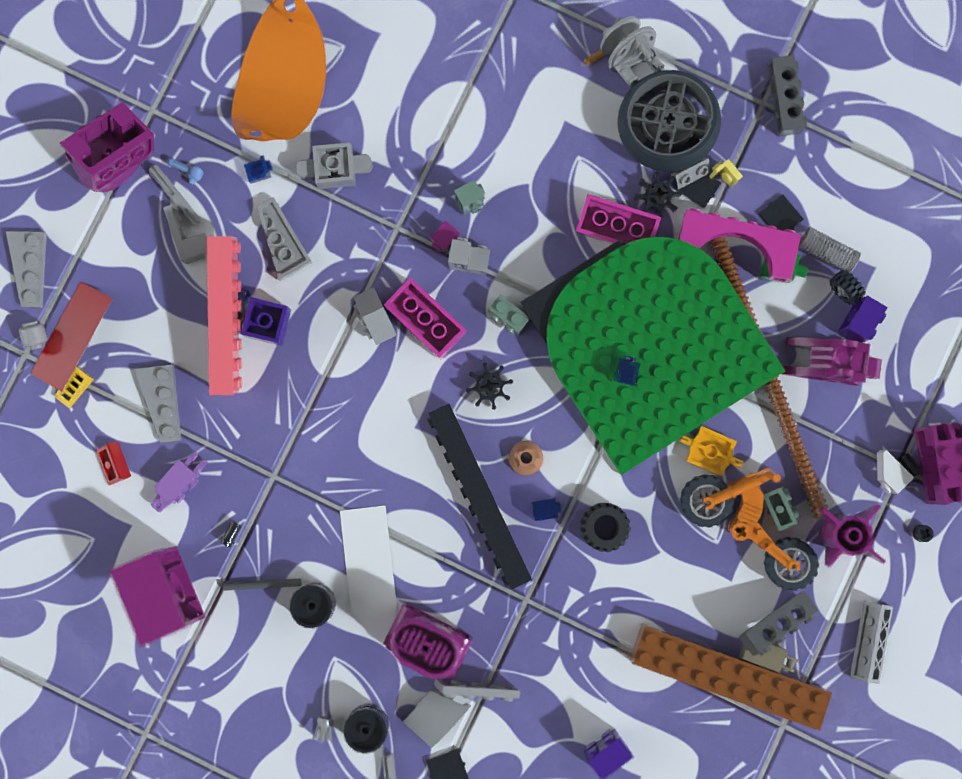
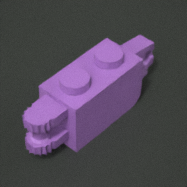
M196 451L186 461L179 459L155 486V491L158 494L151 503V506L157 512H162L170 504L180 503L186 496L184 493L189 488L192 489L199 482L197 479L201 475L199 473L208 462L204 459L199 462L195 469L190 465L199 456Z

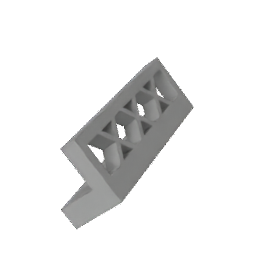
M864 601L850 678L866 683H880L893 612L892 606Z

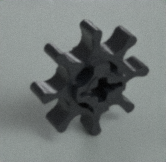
M656 171L653 175V183L650 184L643 178L640 179L639 185L645 188V193L636 194L634 200H644L647 206L642 211L647 212L649 209H655L658 216L662 219L663 208H669L673 213L677 211L678 207L672 204L671 198L681 197L683 192L681 190L674 192L670 189V184L675 180L674 176H671L668 182H661L659 180V172Z
M484 362L485 372L483 375L477 376L473 372H469V376L474 378L477 384L473 388H467L466 393L475 391L479 394L480 398L475 403L476 407L480 406L482 400L487 399L492 403V410H495L496 405L494 401L497 397L501 396L507 401L510 400V396L503 393V387L507 384H513V380L503 381L500 378L499 374L504 369L502 365L497 372L491 373L487 369V363ZM488 381L495 385L492 387V391L481 387L486 386Z

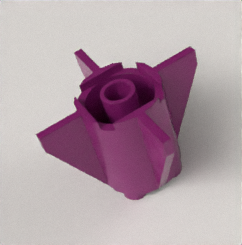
M874 504L854 516L832 515L827 509L821 508L820 513L823 524L819 531V537L825 545V565L830 568L841 554L852 556L865 554L881 564L886 562L884 558L871 548L874 538H872L873 529L868 522L881 508L879 504Z

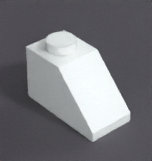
M879 450L877 452V480L881 483L880 487L888 494H898L914 477L887 450Z

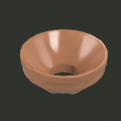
M521 441L511 448L508 456L509 464L520 475H532L541 468L543 453L537 444L531 441ZM524 452H529L532 455V461L528 464H524L520 459L521 454Z

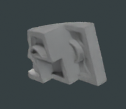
M432 688L421 699L416 708L404 719L403 723L433 748L471 706L468 703L463 705L453 701V698L444 697V694Z

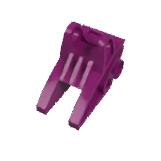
M787 337L786 346L811 350L809 367L783 366L785 372L782 375L840 383L842 381V384L859 386L860 382L866 383V378L880 379L882 359L869 357L871 344L844 339Z

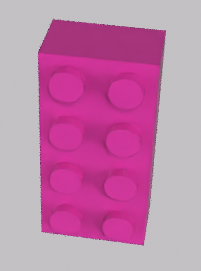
M588 194L575 232L610 244L617 240L625 241L627 244L635 240L655 237L661 217Z
M411 278L384 304L385 309L439 360L466 334V329Z

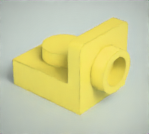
M729 159L724 163L718 162L712 167L713 172L709 175L712 179L719 173L722 180L730 187L743 177Z

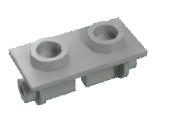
M704 157L689 168L673 171L670 175L675 177L677 188L680 189L711 172L709 158Z

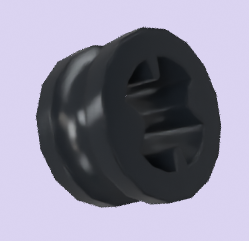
M918 525L913 530V537L919 542H929L934 536L932 528L927 525ZM920 530H926L927 536L921 537Z

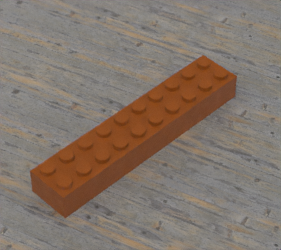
M641 624L629 659L636 666L818 731L821 730L832 696L830 691L645 624Z

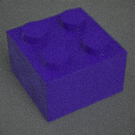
M868 295L861 298L852 305L836 334L846 340L861 343L872 340L877 333V330H875L877 325L881 324L886 318L887 314L885 312L888 307Z
M250 297L241 335L282 346L291 309L285 305Z
M616 729L603 733L602 739L598 742H591L584 751L587 762L600 779H606L634 758L631 750Z

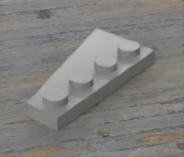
M272 197L258 205V212L271 251L279 281H282L311 264L312 261L275 198Z
M6 231L20 306L23 308H43L47 234L44 232Z
M174 365L134 369L160 443L181 441Z
M440 678L435 679L434 684L444 694V697L448 698L463 695V698L475 699V696H482V699L494 700V697H500L503 701H513V698L519 699L520 690L513 686L488 684V688H486L481 683L471 682L468 686L466 683L458 680H452L449 684L443 683Z

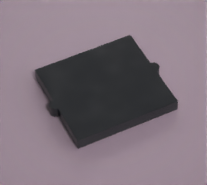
M709 174L677 191L681 190L683 196L704 209L711 198L715 197V192L721 185V182L715 178L711 179Z
M783 194L774 202H770L769 206L759 213L767 225L775 226L777 230L782 231L786 229L794 230V227L804 220Z
M458 748L426 760L431 779H469L465 769L466 763L463 762Z

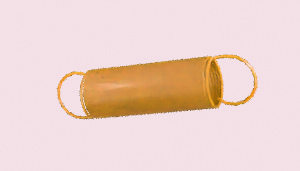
M599 50L584 60L587 65H590L604 57L605 54Z

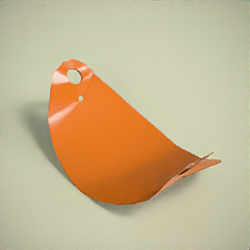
M272 0L253 32L241 66L231 112L233 129L241 139L262 142L294 139L308 127L317 113L325 87L326 53L319 25L304 0H293L295 3V10L293 12L286 10V0ZM261 131L262 133L260 136L253 137L250 135L251 132Z

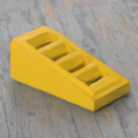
M76 366L63 391L58 390L54 397L68 408H71L94 378L81 367ZM78 375L83 379L82 382L77 379ZM73 381L79 385L78 388L72 384ZM70 387L75 393L72 394L67 389ZM64 393L71 398L69 401L62 396Z

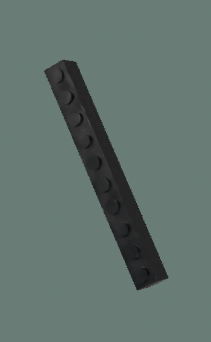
M450 404L429 412L430 417L427 418L431 429L435 428L438 433L435 438L439 446L443 445L446 450L443 455L447 463H452L454 470L451 472L455 480H460L463 486L459 489L464 499L468 498L471 503L468 508L472 516L476 515L479 520L476 525L480 534L485 533L487 540L484 542L488 551L493 550L495 558H493L497 570L501 568L504 574L501 578L505 587L509 586L512 590L531 581L532 578Z

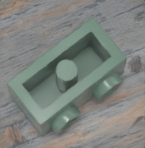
M475 180L454 190L455 201L463 216L469 213L475 214L484 206L485 191L481 184L477 185Z
M501 294L488 309L489 317L497 323L500 321L505 325L504 329L512 335L515 333L518 336L530 321L529 316Z
M782 486L763 494L779 531L799 523L798 518H801L798 509L792 507L790 502L792 496L788 489H784Z

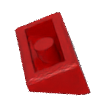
M118 442L108 443L96 450L109 486L131 477Z

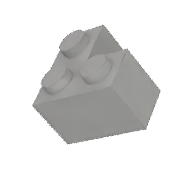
M465 238L452 239L448 259L449 269L486 275L490 250L483 245L471 247V242H468V239Z
M374 287L353 297L356 302L353 307L361 325L367 326L365 332L369 340L373 339L375 344L378 345L397 336Z

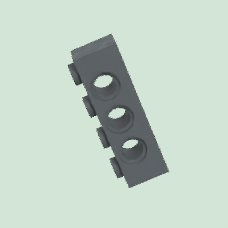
M795 55L772 57L767 66L778 136L800 134L807 126V118L803 114L804 99L800 95L801 80L798 79L797 75L799 70L798 62L795 61ZM782 75H786L789 80L783 79ZM784 93H789L792 98H787ZM787 111L793 112L794 117L789 116Z
M802 591L738 637L752 656L757 654L763 656L771 650L769 647L771 644L775 643V645H778L786 639L784 637L785 634L788 632L793 634L798 631L800 623L804 622L807 624L815 618L813 614L818 609L805 591ZM792 611L797 614V619L793 617ZM777 621L781 622L783 629L778 627ZM762 631L768 635V640L764 639Z

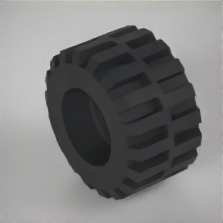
M597 503L584 512V516L580 521V531L583 539L590 547L601 552H611L618 550L620 546L625 544L626 539L629 538L628 534L631 531V527H629L630 520L622 508L611 503ZM601 516H610L616 523V531L610 538H600L594 531L595 521Z

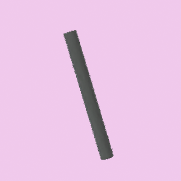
M300 578L223 583V591L297 587L302 585V581Z

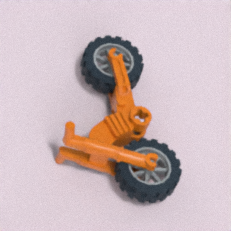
M765 468L730 483H725L714 475L703 474L693 477L692 480L685 484L684 489L681 491L680 503L684 515L690 522L699 527L707 528L720 525L721 522L729 518L728 516L733 510L734 498L740 494L741 500L734 513L736 518L731 519L728 523V530L731 535L738 541L751 539L761 549L766 550L764 559L765 572L776 586L784 590L798 591L797 589H804L807 584H811L814 581L813 578L817 576V569L819 568L818 556L814 549L808 543L796 537L780 538L774 543L758 523V519L763 512L764 496L757 486L770 479L779 482L781 479L779 474L770 468ZM702 487H711L708 493L702 490ZM698 489L701 492V498L693 496ZM692 500L701 501L702 503L694 508ZM703 506H705V515L697 512ZM714 508L717 510L709 515V509ZM736 527L742 528L741 532L736 531ZM795 550L793 556L789 555L787 551ZM799 552L804 556V559L795 560ZM777 563H781L784 565V567L779 571L777 569ZM801 563H805V567L803 570L800 569ZM787 569L789 570V577L782 575ZM794 570L800 572L798 576L793 577Z

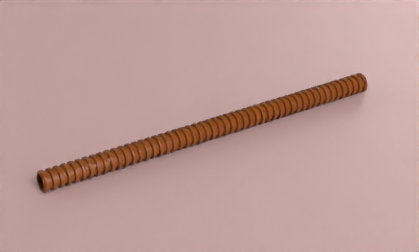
M726 237L709 241L712 244L711 249L715 251L713 254L717 256L715 259L719 262L718 265L756 323L758 320L754 318L755 313H752L753 307H750L751 302H748L747 291H744L745 286L741 284L743 281L739 279L741 276L737 273L739 270L735 268L736 263H733L734 258H731L732 252H729L730 247H727ZM775 377L766 383L764 388H767L766 394L769 393L768 399H771L772 402L770 404L774 406L772 409L776 412L774 415L778 417L777 422H780L781 433L785 435L783 438L786 439L785 444L789 446L787 449L791 451L789 454L793 456L794 467H797L796 473H799L798 478L802 480L800 483L804 485L802 488L806 491L804 494L808 496L807 501H810L809 507H812L811 512L815 514L813 517L819 519L822 518L821 508L827 509L828 505L825 504L826 499H823L822 488L818 486L820 483L816 481L818 478L814 475L815 470H812L813 465H810L811 459H808L809 454L805 452L807 449L803 447L804 442L801 441L803 438L799 436L800 431H797L798 425H795L796 420L792 418L794 415L791 414L790 411L792 410L788 407L790 404L786 402L787 397H784L785 391H782L783 386L779 384L781 381Z

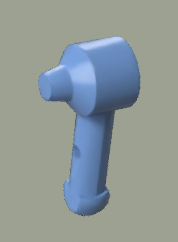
M171 157L166 161L167 165L187 173L189 177L188 183L191 185L200 181L204 174L198 166L190 167Z

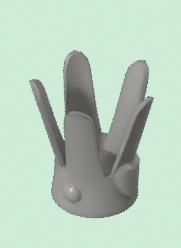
M328 712L325 713V716H318V725L312 740L316 737L317 739L319 738L320 743H323L326 735L327 740H330L332 743L331 726L333 718L327 717Z

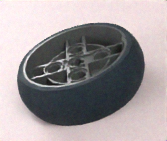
M679 70L654 72L635 83L625 95L618 112V132L626 151L643 166L664 172L683 170L701 161L715 145L721 128L719 103L709 86L690 73ZM667 89V93L655 96L647 105L639 103L647 95ZM684 93L691 95L701 104L706 116L697 114L694 105L684 96ZM676 101L678 104L672 106L669 104V102ZM653 115L655 118L648 120L646 116ZM690 122L692 126L686 127L683 123ZM631 126L641 127L646 139L654 145L653 150L644 146L636 138ZM667 136L670 140L664 142L660 138ZM692 137L701 139L692 148L671 154L672 149L681 147Z

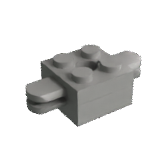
M350 142L312 146L313 159L300 160L296 165L299 176L302 179L315 178L318 189L356 186L355 174L369 173L373 168L369 155H353V148Z

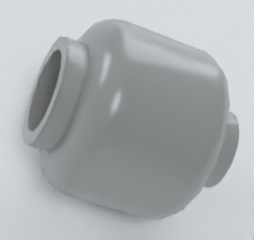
M38 321L21 324L22 328L18 332L22 345L24 347H31V350L42 348V343L48 340L44 325L38 323Z

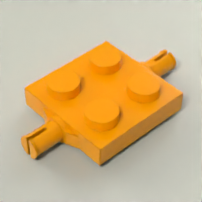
M700 426L697 435L693 439L684 435L681 437L683 439L679 441L690 446L686 462L720 477L723 476L729 464L739 468L743 464V460L733 457V450L737 441L703 426Z

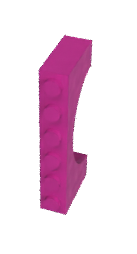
M695 208L685 211L678 240L690 243L700 249L705 243L720 237L744 239L756 246L764 255L768 264V279L788 283L792 280L801 235L796 234V231L789 229L784 231L777 230V227L772 225L759 226L754 221L741 222L735 217L723 218L717 213L705 214Z

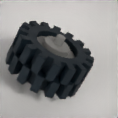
M840 270L829 280V285L835 291L834 293L839 296L840 300L843 299L844 303H848V305H854L866 294L862 283L858 282V278L853 277V274H849L847 270Z

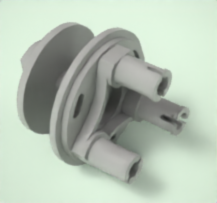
M629 16L624 19L618 17L611 27L604 29V37L600 44V50L603 54L611 55L608 61L609 69L612 72H618L630 87L638 82V78L631 70L638 63H647L653 72L661 71V68H664V64L657 58L658 52L653 48L656 40V31L650 26L640 28L641 22L636 16Z

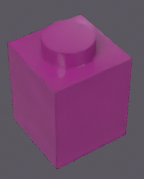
M445 221L431 236L432 247L438 252L442 250L446 254L451 248L452 239L457 240V238H460V232Z

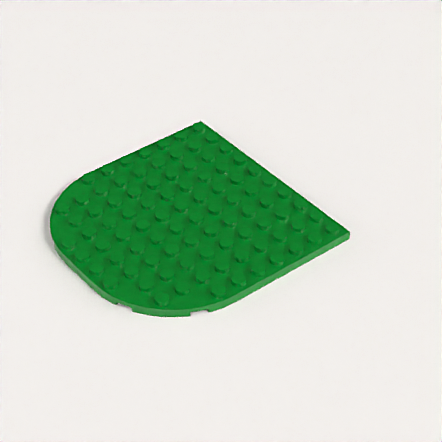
M643 238L627 243L609 253L576 275L564 287L555 300L548 319L547 348L553 369L621 475L785 372L719 265L703 250L674 238Z

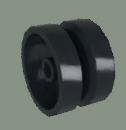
M312 582L299 588L293 594L289 610L292 618L298 625L314 629L322 626L332 617L336 609V599L328 586ZM311 602L315 603V609L313 606H310Z
M364 704L355 708L347 718L343 730L344 739L348 746L355 752L363 754L373 753L378 750L385 742L388 734V717L384 710L377 705Z

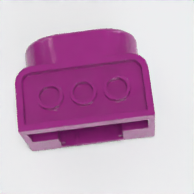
M121 102L103 115L96 116L88 125L81 126L77 132L61 141L60 146L66 151L67 160L73 165V169L77 173L80 182L86 188L94 192H109L123 184L138 169L140 163L152 155L154 152V134Z
M947 423L914 428L927 504L949 505V503L962 502V425L959 423Z
M403 602L383 645L392 652L397 661L402 665L415 670L421 675L435 679L452 680L473 641V637Z

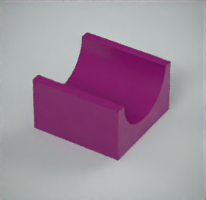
M177 546L155 550L109 570L140 647L206 618Z

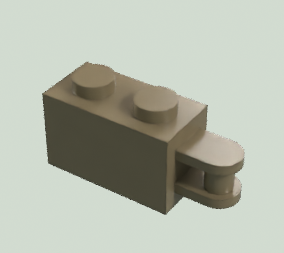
M743 643L738 655L744 660L779 673L781 668L794 672L795 669L793 667L795 662H798L797 658L786 655L788 650L782 648V643L775 645V643L769 646L771 650L763 656L760 654L752 656ZM785 658H787L786 665H783Z

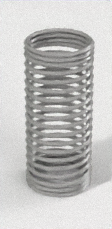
M811 226L803 234L798 247L802 250L805 249V252L808 251L811 255L814 254L817 258L820 257V260L823 259V261L829 262V264L836 268L838 267V269L849 271V273L853 271L861 257V252L853 248L851 249V247L844 243L842 244L838 240L836 241L829 237V235L826 236L823 232L820 233V231Z

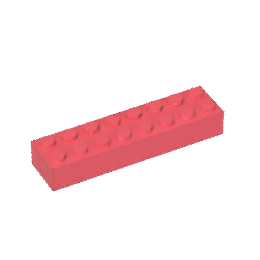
M207 236L209 395H234L239 392V388H242V377H239V369H242V358H239V350H242V339H239L242 321L238 319V312H241L242 308L241 300H238V292H241V281H238V273H241V262L238 261L241 243L237 241L236 237Z

